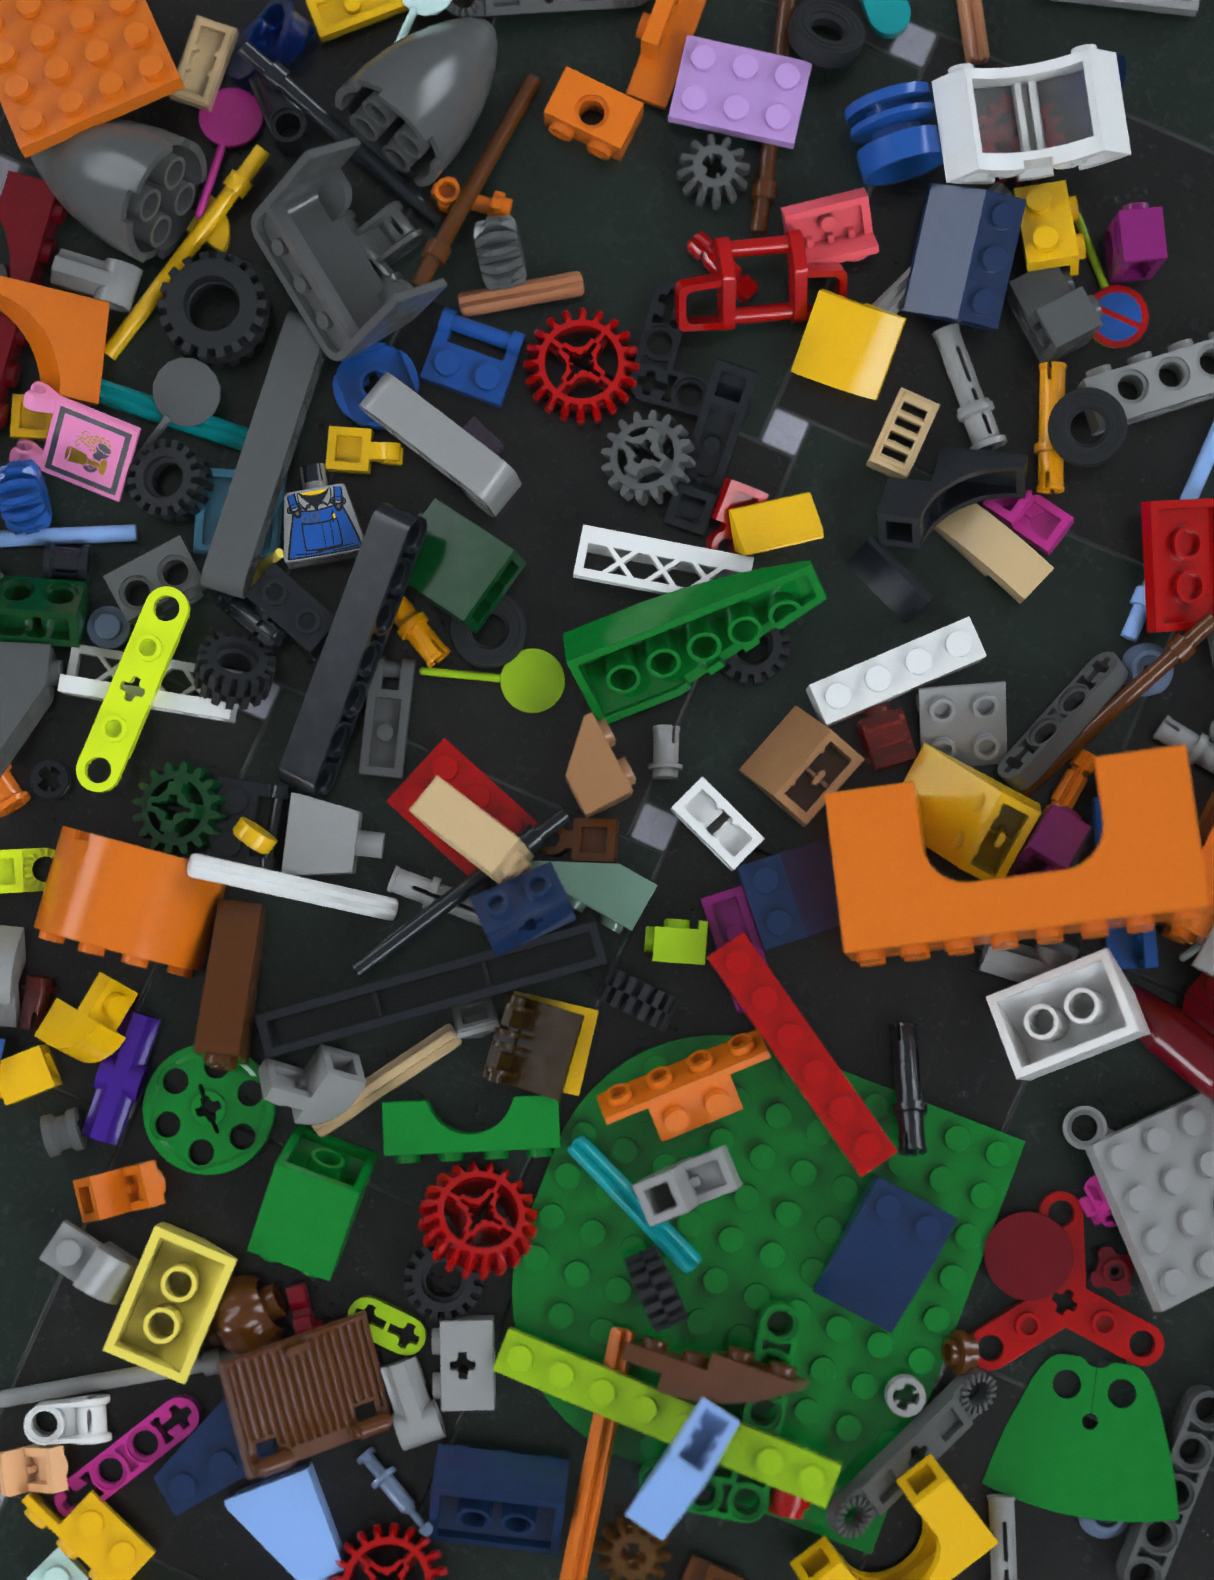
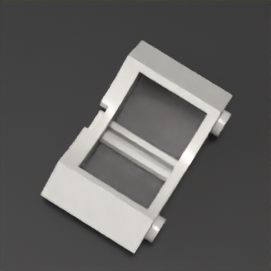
M1095 44L1080 45L1073 48L1069 55L1028 65L1004 68H974V65L970 63L958 64L950 67L948 74L931 81L946 183L993 184L995 177L1004 179L1016 176L1017 182L1054 176L1053 168L1069 169L1078 165L1079 170H1084L1131 155L1116 52L1097 49Z

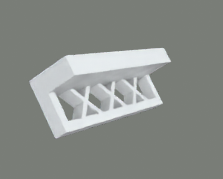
M583 524L573 577L664 595L685 588L676 586L667 572L672 569L698 574L700 580L692 584L696 585L710 581L715 577L721 578L752 571L754 557ZM587 552L612 557L615 563L603 571L584 568ZM629 561L654 565L658 571L645 580L634 578L625 564ZM620 568L624 576L613 574L612 572ZM662 576L667 584L654 581Z
M81 644L79 648L71 647L67 675L60 674L57 691L67 696L103 701L111 682L106 680L114 677L119 665L118 663L112 667L107 659L120 661L124 652ZM81 655L98 657L107 669V672L97 679L78 677ZM171 660L165 675L172 670L183 671L192 683V686L179 694L167 692L161 684L152 705V710L235 723L238 704H234L233 710L225 709L226 702L221 701L216 706L211 703L212 699L208 697L204 699L202 696H191L196 690L199 695L201 688H195V678L191 674L194 673L195 663ZM226 669L234 673H244L242 671ZM124 684L122 690L128 693L127 701L132 702L135 696L142 698L145 690L140 686Z

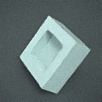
M57 1547L26 1579L88 1580L90 1576L88 1575L89 1571L77 1559L72 1560Z

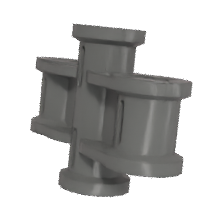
M398 200L383 207L362 226H359L355 221L357 215L353 210H347L342 215L371 265L381 276L379 278L384 286L397 279L404 280L405 277L402 273L395 272L391 265L412 252L422 243L426 236L421 229H415L402 212L404 206Z

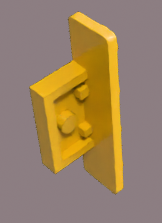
M94 1490L65 1519L37 1492H29L21 1500L28 1507L24 1511L28 1519L42 1530L47 1526L59 1537L56 1544L63 1553L72 1560L80 1557L91 1568L88 1575L92 1580H130L156 1552Z

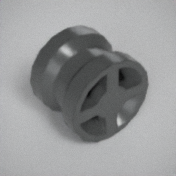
M77 1107L66 1109L63 1115L57 1117L53 1114L40 1117L43 1142L51 1158L62 1155L64 1150L70 1148L75 1151L87 1149V1136L81 1133L84 1122Z

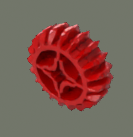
M582 307L578 312V320H572L568 310L562 311L563 324L561 325L554 318L549 317L546 320L550 330L549 334L542 329H536L534 337L542 345L527 344L526 352L535 357V359H528L523 362L524 370L534 372V374L525 379L527 387L541 386L534 392L533 400L538 403L549 398L544 408L545 413L550 415L558 406L561 407L560 421L564 423L569 419L570 412H575L577 425H584V413L589 412L592 413L595 423L601 422L600 409L603 407L609 415L614 416L617 414V408L612 400L615 399L625 405L629 402L628 394L621 388L629 390L630 388H636L637 381L633 377L628 376V374L640 370L639 363L629 361L638 353L637 347L632 345L622 347L630 339L629 331H622L614 335L619 326L617 319H611L604 326L602 325L604 317L602 311L598 310L594 315L593 321L587 320L586 308ZM584 335L595 338H591L586 345L581 347H573L566 342L561 343L563 340L573 336ZM606 345L613 352L618 365L613 381L605 376V371L597 363ZM551 352L558 357V362L566 369L557 388L550 382L546 373V363ZM591 356L589 361V370L591 371L588 373L582 369L572 377L574 363H571L570 360L581 364ZM581 386H590L597 391L599 389L603 391L589 398L568 396L569 393L573 394Z
M475 1161L469 1163L466 1172L458 1164L452 1167L450 1176L442 1172L437 1176L436 1186H428L425 1192L427 1200L422 1201L419 1207V1212L424 1217L420 1218L418 1229L419 1231L427 1232L422 1240L423 1247L436 1246L432 1253L433 1261L441 1260L445 1257L448 1260L445 1267L447 1273L454 1270L455 1265L462 1267L463 1279L469 1278L472 1270H477L479 1278L483 1281L487 1279L490 1269L498 1277L505 1273L506 1265L514 1269L520 1263V1255L525 1256L529 1253L531 1249L529 1241L533 1240L537 1233L536 1227L532 1225L537 1219V1210L528 1208L533 1201L532 1194H519L523 1188L522 1180L515 1181L512 1184L507 1181L510 1175L509 1169L502 1171L500 1176L494 1174L492 1162L486 1165L484 1171H479ZM465 1194H480L482 1196L470 1198L465 1196ZM496 1203L500 1204L507 1213L511 1227L505 1224L507 1220L498 1214ZM486 1209L483 1220L476 1224L473 1231L470 1232L473 1221ZM444 1213L450 1216V1222L458 1227L460 1231L459 1239L448 1228ZM477 1243H487L493 1247L480 1248L474 1247L473 1245Z
M391 1523L389 1536L384 1537L381 1525L375 1524L373 1525L375 1539L369 1541L367 1535L361 1530L356 1534L357 1539L362 1544L358 1550L348 1542L343 1545L345 1552L352 1557L348 1563L342 1559L341 1561H335L340 1568L345 1569L343 1577L333 1575L329 1577V1580H355L359 1567L368 1575L370 1580H380L373 1573L374 1569L383 1576L386 1575L392 1578L395 1574H398L400 1580H407L413 1571L412 1568L418 1561L423 1568L425 1580H436V1578L448 1575V1568L445 1566L433 1568L432 1564L442 1557V1553L438 1549L427 1555L424 1553L431 1543V1539L428 1536L422 1537L415 1545L413 1541L417 1530L414 1527L410 1526L406 1530L404 1537L399 1538V1524ZM384 1548H400L408 1551L402 1560L399 1558L395 1564L389 1567H381L368 1557L372 1553Z

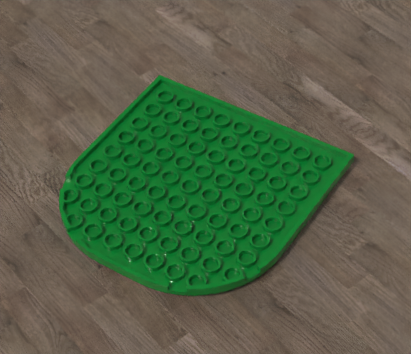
M735 1035L690 1036L649 1048L620 1064L596 1084L578 1104L560 1135L561 1147L555 1148L532 1206V1209L537 1210V1219L532 1224L536 1227L537 1233L535 1238L529 1241L531 1244L529 1253L525 1256L520 1255V1263L513 1270L512 1305L515 1328L600 1364L604 1363L612 1327L632 1330L636 1335L635 1340H643L644 1335L664 1339L669 1342L668 1349L683 1354L684 1349L704 1353L710 1357L708 1362L710 1363L712 1353L728 1351L730 1346L752 1352L758 1315L761 1308L767 1302L774 1299H782L789 1302L795 1308L800 1318V1333L793 1365L797 1368L795 1375L808 1379L806 1389L788 1394L780 1438L843 1464L826 1509L810 1503V1508L804 1510L803 1519H790L770 1513L768 1511L770 1501H768L764 1514L815 1534L825 1535L828 1539L871 1555L887 1511L882 1516L877 1515L869 1523V1528L865 1527L863 1529L865 1533H858L857 1538L852 1536L851 1539L839 1535L828 1525V1507L834 1497L919 1414L902 1417L893 1413L884 1397L885 1386L888 1381L899 1374H909L917 1378L926 1393V1401L922 1410L927 1406L943 1364L942 1344L945 1339H950V1331L955 1330L981 1263L987 1238L994 1228L1026 1141L927 1103L928 1114L924 1116L927 1153L920 1155L919 1150H917V1156H902L897 1152L869 1173L860 1177L766 1045L771 1058L730 1074L743 1106L742 1110L662 1142L648 1108L607 1125L596 1096L607 1091L608 1088L615 1084L627 1083L648 1074L654 1068L671 1065L688 1058L698 1050H707L727 1042ZM841 1070L898 1151V1124L896 1116L894 1117L892 1114V1105L896 1103L895 1090ZM585 1135L633 1185L644 1177L669 1165L726 1144L743 1186L703 1202L685 1214L667 1220L700 1254V1263L691 1272L683 1273L658 1247L689 1319L658 1333L654 1331L627 1271L624 1258L649 1248L656 1243L568 1153V1146L578 1136ZM873 1173L958 1218L937 1260L892 1333L813 1292ZM785 1311L773 1312L768 1318L767 1327L775 1333L784 1332L791 1324V1315ZM768 1355L760 1363L770 1365L771 1361L783 1362V1360L776 1355ZM630 1362L628 1375L658 1387L662 1373ZM905 1384L903 1390L895 1389L893 1397H897L899 1400L896 1405L905 1407L907 1401H915L917 1393L913 1394L911 1388L914 1387L913 1385ZM542 1391L549 1403L563 1419L588 1439L593 1412ZM767 1399L756 1401L752 1405L751 1415L757 1420L769 1419L774 1413L775 1405ZM713 1403L739 1420L742 1403ZM618 1423L612 1453L631 1462L643 1465L649 1459L662 1457L670 1444ZM717 1464L715 1468L729 1471V1468ZM707 1481L702 1489L713 1493L715 1487L710 1481ZM744 1488L736 1493L734 1502L750 1508L757 1502L758 1494L750 1488ZM850 1505V1510L846 1508L847 1514L843 1513L845 1519H842L844 1523L854 1516L856 1506Z

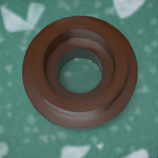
M961 1329L950 1331V1339H945L942 1344L943 1361L954 1374H965L969 1369H975L979 1362V1346L976 1337L971 1333L966 1334Z

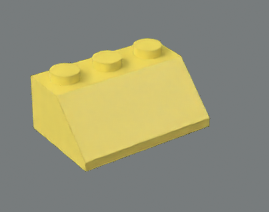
M165 1221L155 1225L103 1351L185 1385L238 1259L205 1238Z

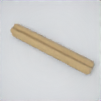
M450 1023L445 1024L366 1077L365 1087L346 1112L328 1122L311 1125L316 1134L320 1137L327 1136L462 1044V1039H458L454 1026Z

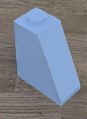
M702 1396L643 1483L625 1515L663 1541L706 1484L738 1428L740 1421Z
M312 1461L232 1491L225 1498L224 1503L227 1510L296 1580H329L330 1576H341L340 1572L345 1570L340 1568L335 1562L342 1559L348 1563V1558L343 1549Z

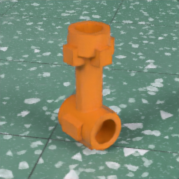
M447 176L441 178L437 183H433L431 197L436 200L439 211L449 213L460 194L461 189L457 178ZM495 190L492 198L478 195L471 210L488 215L487 217L510 215L513 199L506 198V193Z

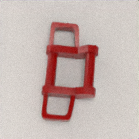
M800 229L787 230L785 235L730 241L729 237L714 238V258L717 273L680 279L676 282L675 320L679 329L683 332L734 330L735 326L740 324L790 319L792 323L805 322L809 320L814 304L807 305L808 278L836 277L835 294L847 298V273L840 263L807 264L804 240ZM786 253L789 265L788 302L736 307V275L733 258ZM717 288V315L686 317V298L688 294Z

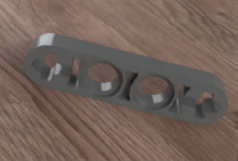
M1102 652L1091 659L999 762L997 769L1000 777L1011 789L1022 791L1037 782L1124 685L1129 675L1128 668L1114 652ZM1084 700L1076 709L1072 710L1078 702ZM1055 732L1051 738L1043 742L1049 734Z

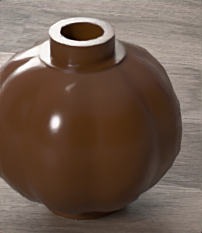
M251 1275L232 1276L229 1279L206 1335L215 1347L222 1344L227 1350L236 1355L279 1341L284 1331V1316L288 1315V1306L285 1298L274 1283L267 1285L262 1279Z

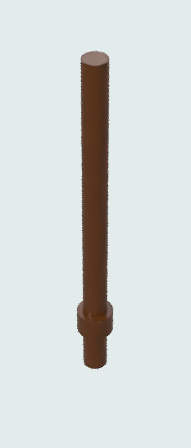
M779 0L773 54L789 57L791 45L788 41L787 31L791 16L795 11L796 0ZM762 142L757 178L752 180L750 199L754 201L750 233L755 235L767 234L770 204L775 202L777 183L773 180L778 146Z
M526 74L435 238H429L421 252L423 260L410 281L413 288L429 283L438 267H444L452 253L450 245L541 84L537 76Z
M1208 612L1183 635L1178 633L1166 644L1168 649L1099 711L1037 782L1031 787L1017 792L1029 797L1179 661L1184 664L1196 653L1194 648L1214 631V617Z

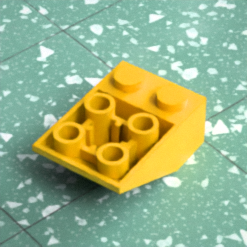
M925 742L902 782H914L920 795L926 847L982 881L1006 877L1041 814L1040 803Z

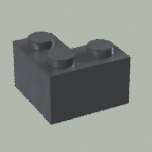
M1065 267L1030 271L1008 282L1005 298L1040 363L1048 362L1050 364L1052 361L1088 344L1103 325L1100 320L1103 318V312L1097 299L1092 294L1087 296L1083 286L1075 289L1074 281Z

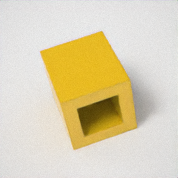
M48 1044L35 1046L5 1058L0 1062V1099L3 1098L5 1106L18 1103L63 1085Z

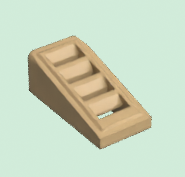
M901 387L865 466L892 478L907 479L940 404ZM906 402L926 411L925 418L922 419L902 410L903 403ZM898 417L920 427L918 434L894 424L896 418ZM890 432L912 441V447L908 448L889 439ZM883 447L906 456L905 462H900L881 453Z

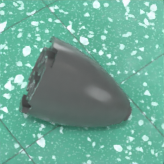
M465 17L443 21L403 37L369 60L338 89L335 95V107L341 111L344 110L352 125L349 130L396 172L400 170L405 175L414 178L417 186H429L435 182L455 158L471 134L482 112L496 68L498 49L496 31L485 19ZM401 117L405 123L398 129V120Z
M117 118L88 128L62 143L31 156V160L41 179L45 181L52 194L71 216L110 246L143 263L145 260L155 256L162 259L166 258L182 243L188 233L186 229L195 216L196 210L192 209V206L197 196L199 182L203 183L207 179L206 158L197 143L158 127Z

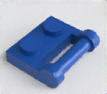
M445 306L420 379L421 381L501 409L521 356L527 334L515 330L512 334L458 315V310ZM452 331L506 349L504 360L501 361L450 343L449 339Z

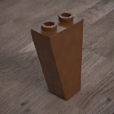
M223 899L218 901L194 1044V1052L205 1060L204 1063L210 1065L211 1069L236 1071L237 1064H249L267 914L263 903Z

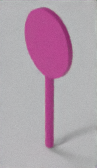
M221 89L218 91L211 112L200 109L199 123L201 130L208 140L218 146L195 211V217L201 219L204 215L226 147L234 148L245 145L253 140L261 130L263 114L257 100L251 93L243 89Z

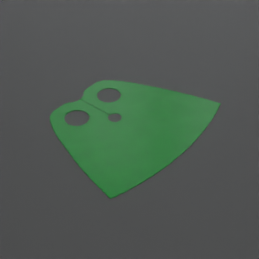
M1056 1354L1046 1360L1031 1379L1013 1411L995 1448L982 1484L1007 1496H1015V1499L1075 1517L1113 1522L1179 1520L1174 1471L1165 1428L1155 1392L1144 1371L1133 1365L1116 1362L1104 1368H1097L1089 1365L1084 1358L1069 1354ZM1070 1370L1079 1376L1081 1388L1075 1397L1065 1399L1055 1393L1053 1380L1058 1372ZM1118 1379L1129 1381L1136 1390L1135 1401L1127 1408L1114 1406L1108 1398L1109 1386ZM1091 1413L1097 1417L1098 1424L1097 1427L1089 1430L1083 1426L1082 1419L1086 1414Z

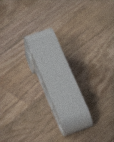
M388 372L384 373L359 404V407L371 419L461 487L465 495L473 503L494 518L522 485L517 473L502 458Z

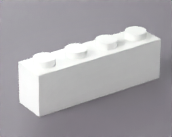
M969 616L812 683L805 691L819 722L829 727L979 663L987 655Z

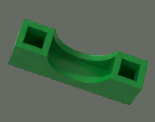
M539 1094L515 1095L509 1111L500 1122L486 1130L477 1132L461 1131L447 1125L438 1117L429 1099L384 1101L382 1103L384 1156H395V1163L397 1164L421 1162V1154H438L439 1161L442 1162L465 1160V1152H482V1159L509 1158L508 1150H526V1157L552 1156V1148L561 1147L559 1101Z

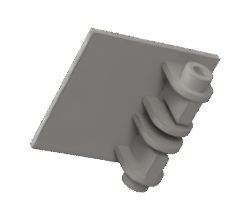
M1005 681L918 688L919 694L915 695L916 709L919 711L920 750L925 742L968 766L999 764L1007 753Z

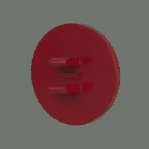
M1024 1211L1011 1214L996 1224L987 1238L984 1259L990 1278L1000 1290L1011 1297L1031 1301L1046 1298L1063 1286L1072 1269L1073 1249L1067 1233L1054 1219L1038 1212Z

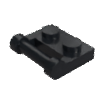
M218 777L217 780L220 781L221 785L215 791V795L227 798V802L218 805V811L226 814L227 819L216 820L215 826L221 831L220 836L208 835L210 847L206 849L205 856L281 872L283 861L280 860L286 816L291 792L295 793V788ZM260 798H272L267 831L277 839V843L269 854L263 855V857L251 856L252 849L241 842L233 834L232 829L241 817L257 823Z

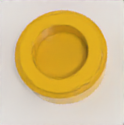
M241 817L232 829L233 834L241 842L263 855L269 854L277 843V839L271 833L245 817Z

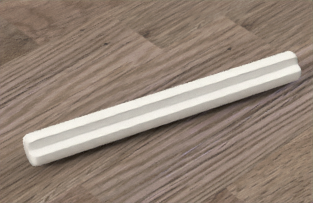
M196 853L190 856L187 865V875L193 878L393 921L397 915L398 900L388 896Z

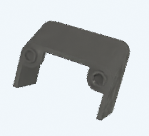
M357 137L305 151L255 210L251 219L252 233L256 242L323 352L334 361H341L352 357L410 323L448 286L444 278L415 288L403 279L391 281L384 286L344 221L342 215L348 210L352 202V187L341 167L361 145Z

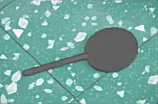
M180 357L167 362L158 371L153 382V398L158 411L164 417L140 451L147 454L149 451L145 445L150 442L156 443L170 422L178 426H195L206 422L216 412L221 399V386L216 373L208 364L196 358ZM134 457L132 463L138 466L141 460ZM129 470L128 477H131L134 472Z

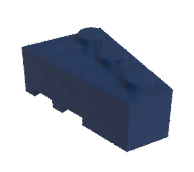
M226 1398L217 1405L153 1477L174 1516L179 1515L246 1476ZM274 1438L255 1444L258 1457L261 1459L278 1453Z

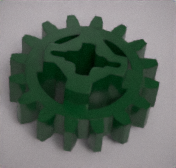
M183 761L179 767L176 763L166 762L164 767L165 773L152 769L149 771L153 780L151 784L144 782L138 784L145 793L143 798L138 797L132 800L133 804L141 806V812L132 816V820L144 823V827L139 831L138 835L141 838H152L150 848L160 851L164 848L165 854L177 856L179 851H181L182 855L191 856L195 852L194 845L203 849L210 847L206 838L208 834L220 836L221 831L215 826L216 820H226L227 815L218 811V805L227 802V798L215 795V791L220 787L221 783L214 779L207 780L209 770L201 767L195 769L194 764ZM198 792H200L203 802L199 798ZM183 805L185 808H190L191 812L176 813L175 810L168 809V806ZM157 817H158V819H159L160 822H161V826L159 825V823H158V821H157ZM198 824V826L191 832L192 828Z

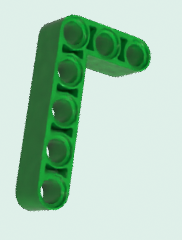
M774 1299L767 1302L761 1308L752 1352L755 1353V1361L761 1362L768 1355H776L783 1360V1363L791 1366L794 1365L800 1333V1318L795 1308L789 1302L782 1299ZM776 1311H785L791 1315L789 1328L781 1333H775L767 1327L769 1316ZM788 1394L767 1399L775 1405L773 1415L766 1420H757L751 1415L752 1405L756 1401L742 1403L739 1421L780 1437ZM661 1457L649 1459L641 1466L639 1471V1490ZM714 1468L707 1480L715 1487L713 1494L705 1500L695 1498L686 1509V1512L742 1523H752L759 1520L765 1513L771 1486L731 1469L728 1471ZM744 1488L754 1490L758 1494L757 1502L750 1508L738 1507L734 1503V1497L739 1490Z

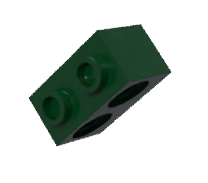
M4 575L0 580V642L80 647L89 618L87 584L85 581Z

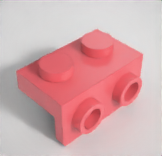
M864 187L781 207L784 233L787 230L800 229L802 232L807 264L855 262L869 255L879 253V245L872 229L869 197Z

